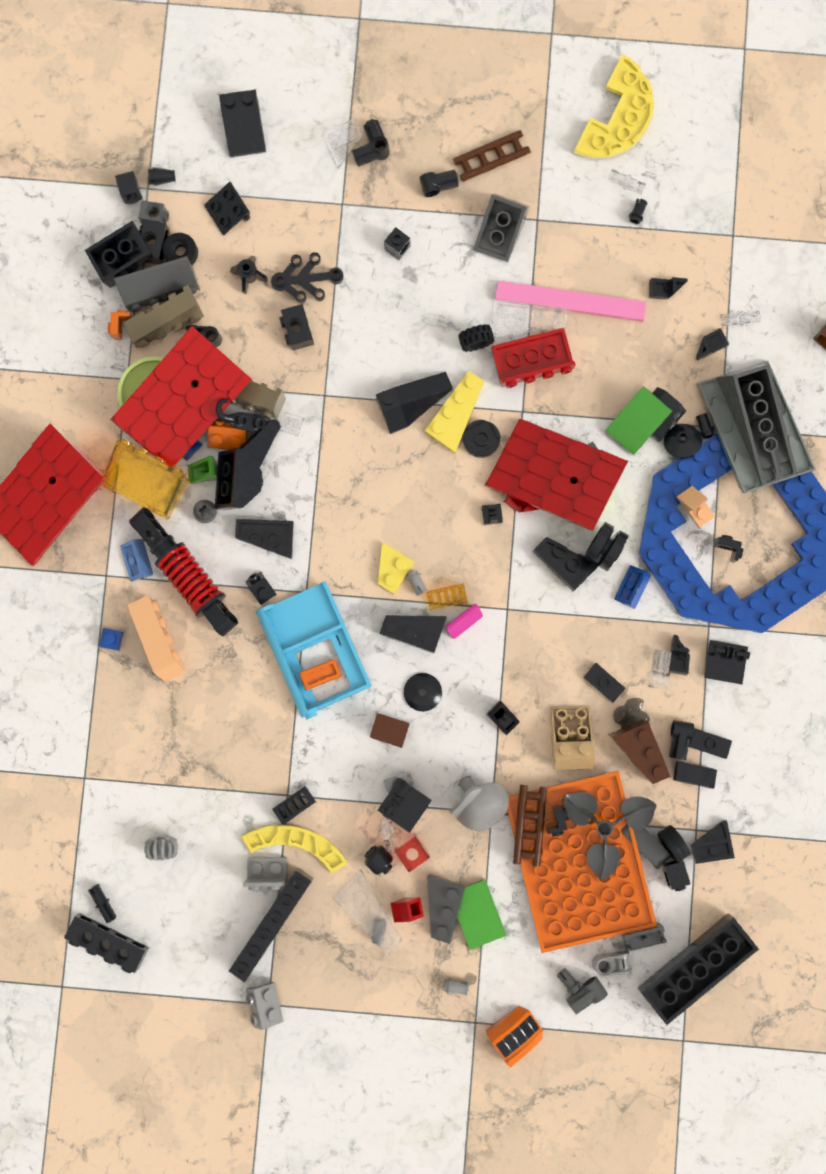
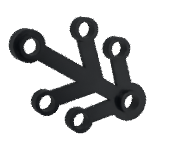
M313 252L309 256L310 260L299 274L291 276L296 267L302 265L301 256L295 254L291 257V263L283 273L278 272L272 276L271 285L276 291L285 290L298 303L302 304L307 300L306 293L304 291H297L291 285L299 284L311 293L315 300L323 301L325 299L324 290L321 288L317 289L309 282L330 280L333 284H340L344 279L343 271L337 267L332 268L329 272L309 274L321 262L320 254ZM314 256H317L318 260L313 261L312 258ZM294 259L300 260L299 263H294L293 261ZM338 272L339 276L334 277L333 273ZM283 279V283L278 284L277 280ZM321 292L323 295L322 297H317L316 294ZM299 295H304V298L301 300H299L297 297Z

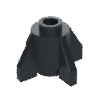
M250 256L248 259L240 261L238 265L230 269L232 274L239 275L242 280V293L247 294L248 284L255 282L257 279L263 282L268 280L266 275L257 270L255 256Z

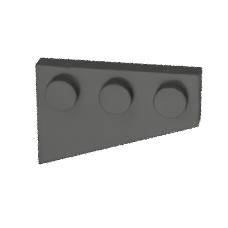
M429 874L428 893L431 938L450 944L466 886Z

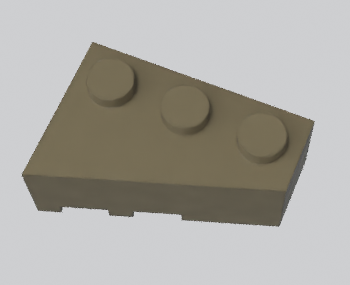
M251 380L231 404L237 405L239 403L244 405L243 408L250 412L256 410L261 412V416L267 419H272V417L277 419L286 398L282 389L277 388L275 391L267 388V384L261 383L260 385Z

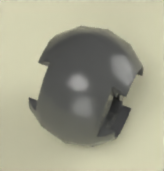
M209 500L198 501L193 508L194 518L200 523L212 522L217 515V509H214L215 504ZM206 507L209 510V513H206L205 516H203L201 510H204Z

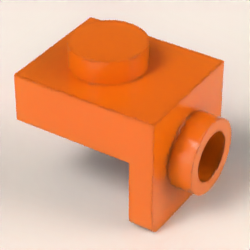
M126 310L111 312V322H108V333L114 340H122L123 322L133 317Z

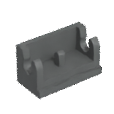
M656 923L657 927L622 934L626 951L630 952L667 943L663 934L665 932L664 926Z

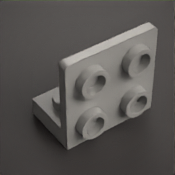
M287 857L247 858V879L243 882V887H248V890H260V887H268V890H279L287 882Z

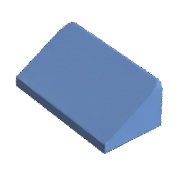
M133 539L120 545L131 582L153 575L143 539Z

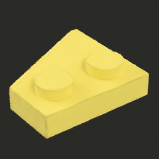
M383 543L381 547L378 585L395 594L413 566L414 561Z

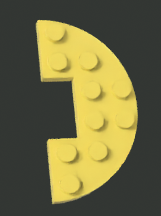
M623 54L606 85V90L621 96V99L608 125L590 118L574 150V153L590 158H606L623 153L641 139L649 126L654 109L651 84L648 77L646 78L642 73L641 67Z

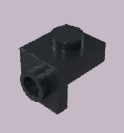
M721 535V537L715 539L713 547L732 551L730 562H737L743 555L742 542L733 540L732 536Z
M261 571L253 573L246 581L248 588L260 605L277 595Z
M556 805L552 807L557 826L546 828L547 833L552 834V836L562 835L564 830H568L565 822L569 820L566 808L562 809L561 805Z

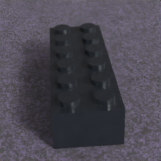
M727 914L637 989L663 1022L668 1025L757 952L759 948L736 919Z

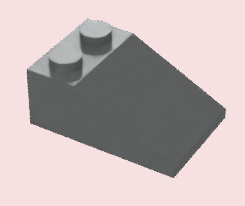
M492 194L473 250L509 262L530 206L498 194Z

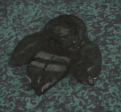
M641 698L627 700L624 706H619L614 710V721L621 725V728L643 719L650 722L649 715L641 710L644 700ZM623 713L626 714L624 719L621 718Z

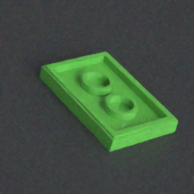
M643 386L605 431L634 455L669 416L672 410Z
M483 879L467 885L458 920L471 950L506 936L486 880Z

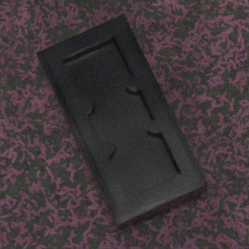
M597 663L583 677L612 703L625 690L622 684Z
M694 728L689 747L727 759L732 740Z

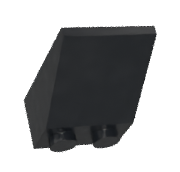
M256 89L220 94L221 113L230 158L266 152Z
M133 221L85 249L101 281L109 288L116 285L114 278L132 273L151 255L149 248Z

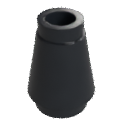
M157 167L148 169L149 185L154 184V186L176 182L175 170Z

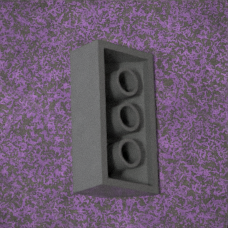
M188 256L114 278L123 303L129 312H138L143 307L166 301L172 293L175 292L178 295L183 292V287L189 285L193 294L200 290L194 268Z

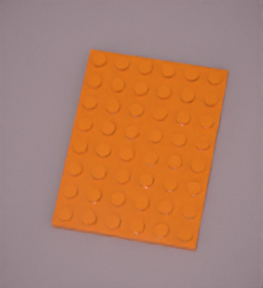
M619 771L547 787L540 867L532 866L533 860L521 858L520 864L541 953L657 927L633 828L628 826L632 843L621 831L627 825L626 819L613 826L612 834L607 837V845H615L619 849L620 862L615 871L603 880L598 878L587 862L588 849L596 843L603 845V837L597 833V824H595L593 819L590 818L587 825L581 826L572 822L568 817L569 820L565 821L568 830H564V834L552 836V834H548L546 828L557 826L552 806L561 805L562 809H565V794L587 792L593 795L598 804V809L593 815L598 821L609 820L612 823L624 816L620 807L626 799ZM539 789L529 792H539ZM519 794L508 796L509 806L507 811L514 840ZM526 799L525 811L537 812L538 800ZM525 819L524 831L535 832L536 820ZM523 839L522 851L534 852L535 840Z

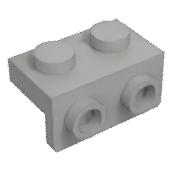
M275 982L246 989V1002L251 1010L250 1021L255 1028L263 1030L283 1022Z

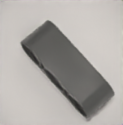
M627 824L621 831L632 843ZM645 828L633 829L638 850L658 870L671 855Z

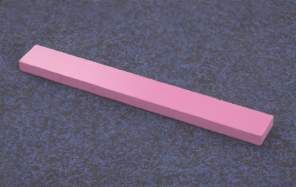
M498 281L495 301L641 322L644 321L646 309L645 301Z

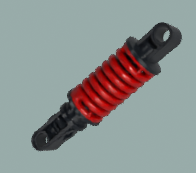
M142 507L129 520V523L151 548L150 552L152 555L158 558L155 562L156 567L163 571L164 576L168 577V581L172 583L174 588H177V592L182 594V598L191 606L197 618L205 616L219 635L225 636L238 624L237 618L222 602L226 594L219 591L217 585H212L213 580L211 578L207 579L209 577L208 573H203L204 568L199 567V562L195 561L194 556H190L191 552L187 549L184 542L177 544L174 541V537L168 535L155 519L153 513L149 509Z

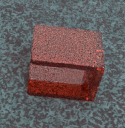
M416 833L413 834L412 839L400 847L396 846L394 850L408 872H411L430 858V853ZM411 848L418 851V857L415 860L407 858L406 853Z

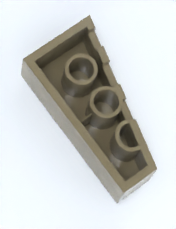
M189 285L184 286V291L176 295L174 292L169 295V299L165 303L157 302L152 305L151 311L148 313L147 311H142L123 323L136 348L146 347L151 341L163 339L168 333L179 331L185 325L196 323L204 317Z

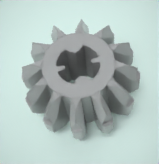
M172 836L153 837L145 841L144 853L145 857L149 860H165L174 858L177 855V839Z

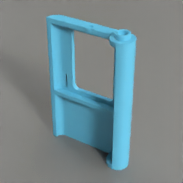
M326 581L281 602L265 606L256 611L301 718L305 717L306 720L317 715L316 711L372 687ZM330 639L348 677L350 688L324 700L317 701L312 689L306 691L298 674L303 669L297 654L302 650Z

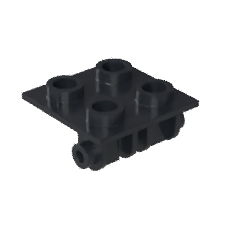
M231 181L204 204L223 236L242 219L244 221L250 219V211Z
M710 640L704 678L742 685L746 659L749 660L750 657L748 647Z
M399 778L377 811L410 833L432 800Z

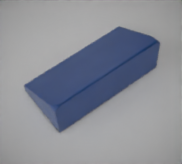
M630 565L614 600L635 609L651 575L645 570Z

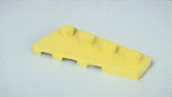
M468 371L428 425L425 433L453 453H456L484 381Z

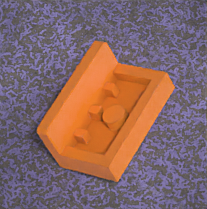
M219 418L208 428V447L238 449L247 440V431L236 429L228 422H224Z

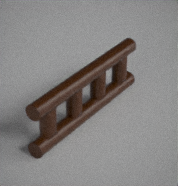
M518 130L453 158L454 165L461 164L465 173L460 175L462 182L531 153L529 146L522 148L518 140L523 137L522 131ZM512 142L515 152L505 155L501 146ZM495 149L498 159L488 162L485 153ZM478 156L482 166L472 170L468 160Z
M520 785L513 864L520 865L522 858L533 860L532 866L540 867L547 787H539V792L527 791L528 785ZM526 799L538 800L537 812L525 811ZM525 819L536 820L535 832L524 831ZM523 839L535 840L534 852L522 851Z

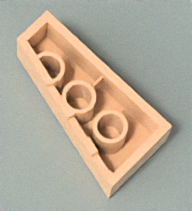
M147 595L128 604L129 612L153 672L164 682L185 673L186 671L180 656L173 645L172 636L166 629V621L159 614L160 606L156 599L152 600Z

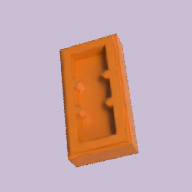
M335 659L298 673L305 691L341 677Z

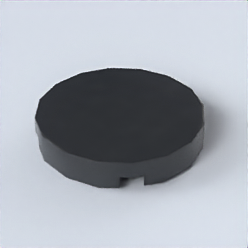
M477 420L473 421L465 429L463 444L469 454L474 457L485 458L496 452L500 445L501 436L498 428L493 423Z

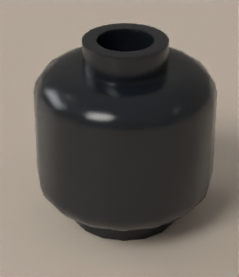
M375 845L372 846L364 855L365 865L375 875L381 873L385 875L393 867L391 865L393 856L381 845L377 847Z

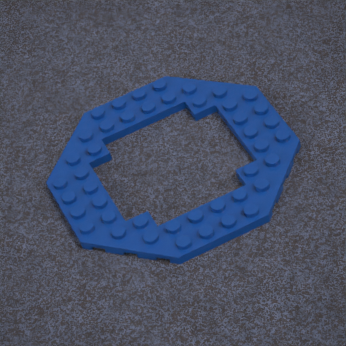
M715 434L702 443L700 450L694 456L685 459L679 458L653 475L638 554L681 617L764 633L826 591V491L812 471L772 484L806 533L791 544L801 558V561L742 600L739 599L731 585L714 595L671 532L687 522L676 507L680 504L676 497L691 486L699 491L732 469L728 463L719 436Z

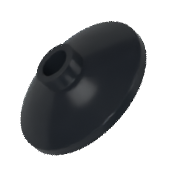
M689 424L675 425L664 436L666 451L676 458L685 459L692 457L698 453L702 446L701 433L697 428Z
M419 673L412 676L404 687V698L407 704L417 711L424 712L435 708L442 697V688L439 681L427 673ZM420 689H426L427 694L421 696L419 694Z

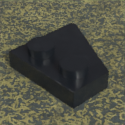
M727 820L722 821L691 844L694 864L735 858Z

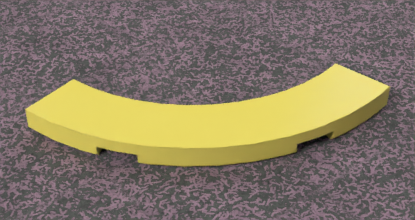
M270 825L255 829L241 836L250 853L268 846L289 845L312 853L327 867L330 873L348 864L343 854L329 840L303 827Z

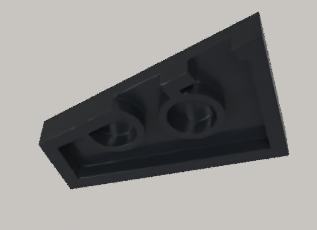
M548 537L532 551L572 591H575L599 567L597 562L588 561L583 555L569 550L566 546Z

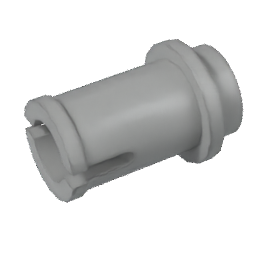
M416 570L407 575V581L411 582L418 596L428 590L420 577L421 573H418Z
M451 978L445 979L443 991L447 992V994L452 992L467 995L469 984L468 982L454 981Z

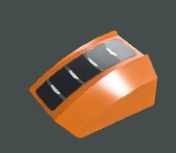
M518 1006L486 1030V1034L506 1064L512 1067L542 1040L543 1029L529 1010Z

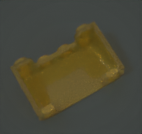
M123 438L121 441L117 440L102 476L105 480L101 485L169 520L190 482L186 477L187 474L175 465L172 468L165 465L166 461L156 456L154 459L148 456L149 452L140 447L137 450V447Z

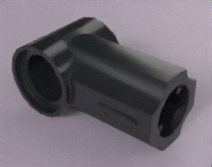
M455 169L438 174L428 172L419 178L424 197H433L438 195L440 191L459 187Z
M673 720L670 732L672 737L669 752L670 758L687 760L689 741L694 733V723Z

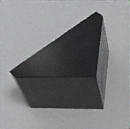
M501 700L486 713L506 736L520 723Z

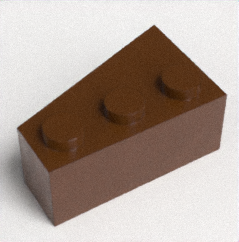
M643 719L608 734L650 783L655 784L671 777L649 722Z

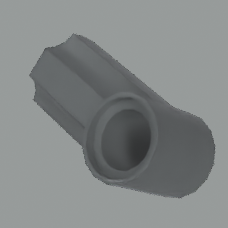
M597 976L588 979L579 991L566 998V1001L577 1015L592 1003L596 1004L602 1001L608 995V992Z

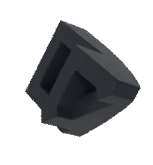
M672 277L670 280L652 278L649 280V298L669 299L688 282V279Z
M721 328L702 338L696 356L697 360L729 346Z
M673 635L668 673L687 676L689 673L690 650L687 647L685 648L677 635Z

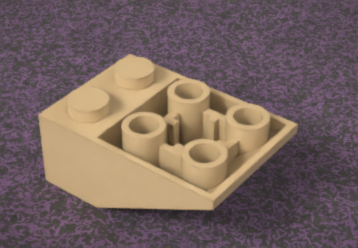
M590 706L551 707L554 770L593 769L595 753Z

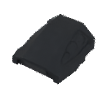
M657 387L652 394L672 410L669 416L652 434L660 442L685 414L686 410L671 394Z

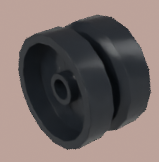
M607 522L603 523L584 555L585 559L594 562L602 554L598 566L605 571H608L618 559L629 537L628 534L620 530L611 539L614 526Z

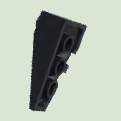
M443 372L376 394V401L390 434L409 427L418 417L422 416L430 407L452 391L453 388L447 373Z

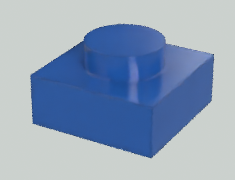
M103 628L99 647L120 651L123 632Z

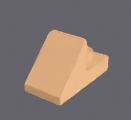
M689 487L676 497L698 528L715 517L706 504L707 497L695 487Z

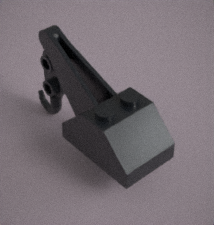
M222 399L217 403L216 414L218 418L228 422L236 429L255 433L238 449L218 452L214 507L217 510L243 508L261 492L263 478L260 467L281 427L278 420L265 421L261 415L245 412H237L230 415L224 414L221 408L224 403L229 402L228 399Z

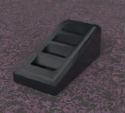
M304 786L272 810L282 825H284L314 804L316 800L307 787ZM301 793H303L306 799L308 800L307 804H305V802L301 798ZM295 797L302 806L300 809L293 800ZM288 802H290L296 812H291L287 806ZM281 807H283L289 815L287 818L280 810Z

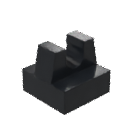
M501 504L482 505L484 525L503 523Z

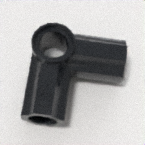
M371 119L363 125L370 143L352 150L358 167L376 159L385 160L390 155L388 140L384 136L378 119Z

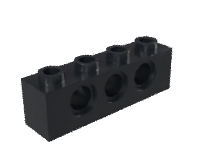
M81 913L74 917L64 937L69 940L68 943L75 947L81 946L86 949L88 954L93 956L99 955L104 958L105 962L112 965L115 963L121 966V969L127 973H135L140 968L149 949L148 946ZM86 931L92 934V940L85 938ZM103 940H107L110 943V949L103 947ZM120 949L127 951V958L120 955Z

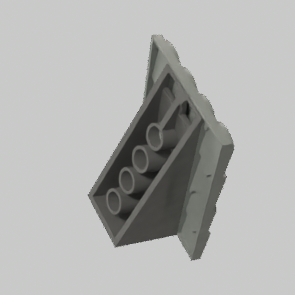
M769 361L696 383L742 493L760 489L816 470Z

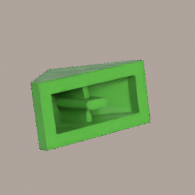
M208 456L187 465L190 484L214 481L217 478V461L213 456Z

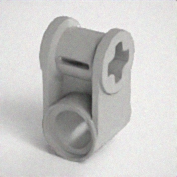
M628 951L599 954L592 960L593 968L601 976L627 975L632 973V969L629 968L628 957L630 952ZM606 961V968L600 970L598 968L599 963Z

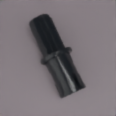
M97 884L92 889H89L88 892L96 904L95 908L99 909L106 923L115 920L117 916L108 902L110 899L106 898L100 885Z

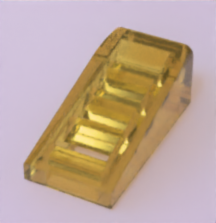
M464 583L426 591L429 610L468 602ZM459 589L460 600H457L455 590ZM448 591L452 592L453 601L451 602L449 601ZM444 592L446 603H442L440 593ZM433 594L437 596L438 605H434Z

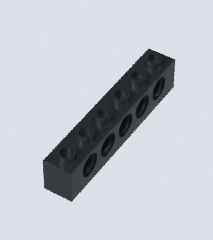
M297 867L229 969L231 974L245 983L314 879Z

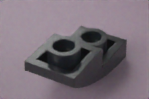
M676 761L673 781L714 789L717 770Z

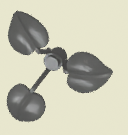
M587 792L564 795V808H566L570 820L577 825L585 826L589 823L590 818L593 819L595 824H597V833L603 837V845L596 843L587 852V862L600 880L610 876L620 862L619 849L615 845H607V837L612 834L613 826L626 819L628 826L631 828L643 829L652 821L657 807L656 803L650 799L637 796L630 797L620 807L624 816L611 823L609 820L598 821L593 815L598 809L597 801L593 795Z

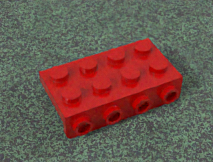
M564 328L491 346L501 387L513 388L517 386V383H532L536 381V378L540 377L548 379L560 372L561 374H567L572 372V369L576 366L575 361L572 359Z

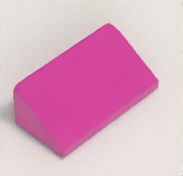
M473 604L448 624L445 629L453 639H456L481 619L483 614L477 604Z

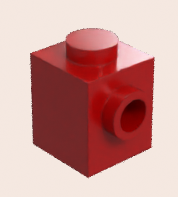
M420 897L402 898L390 903L394 923L412 922L424 917Z

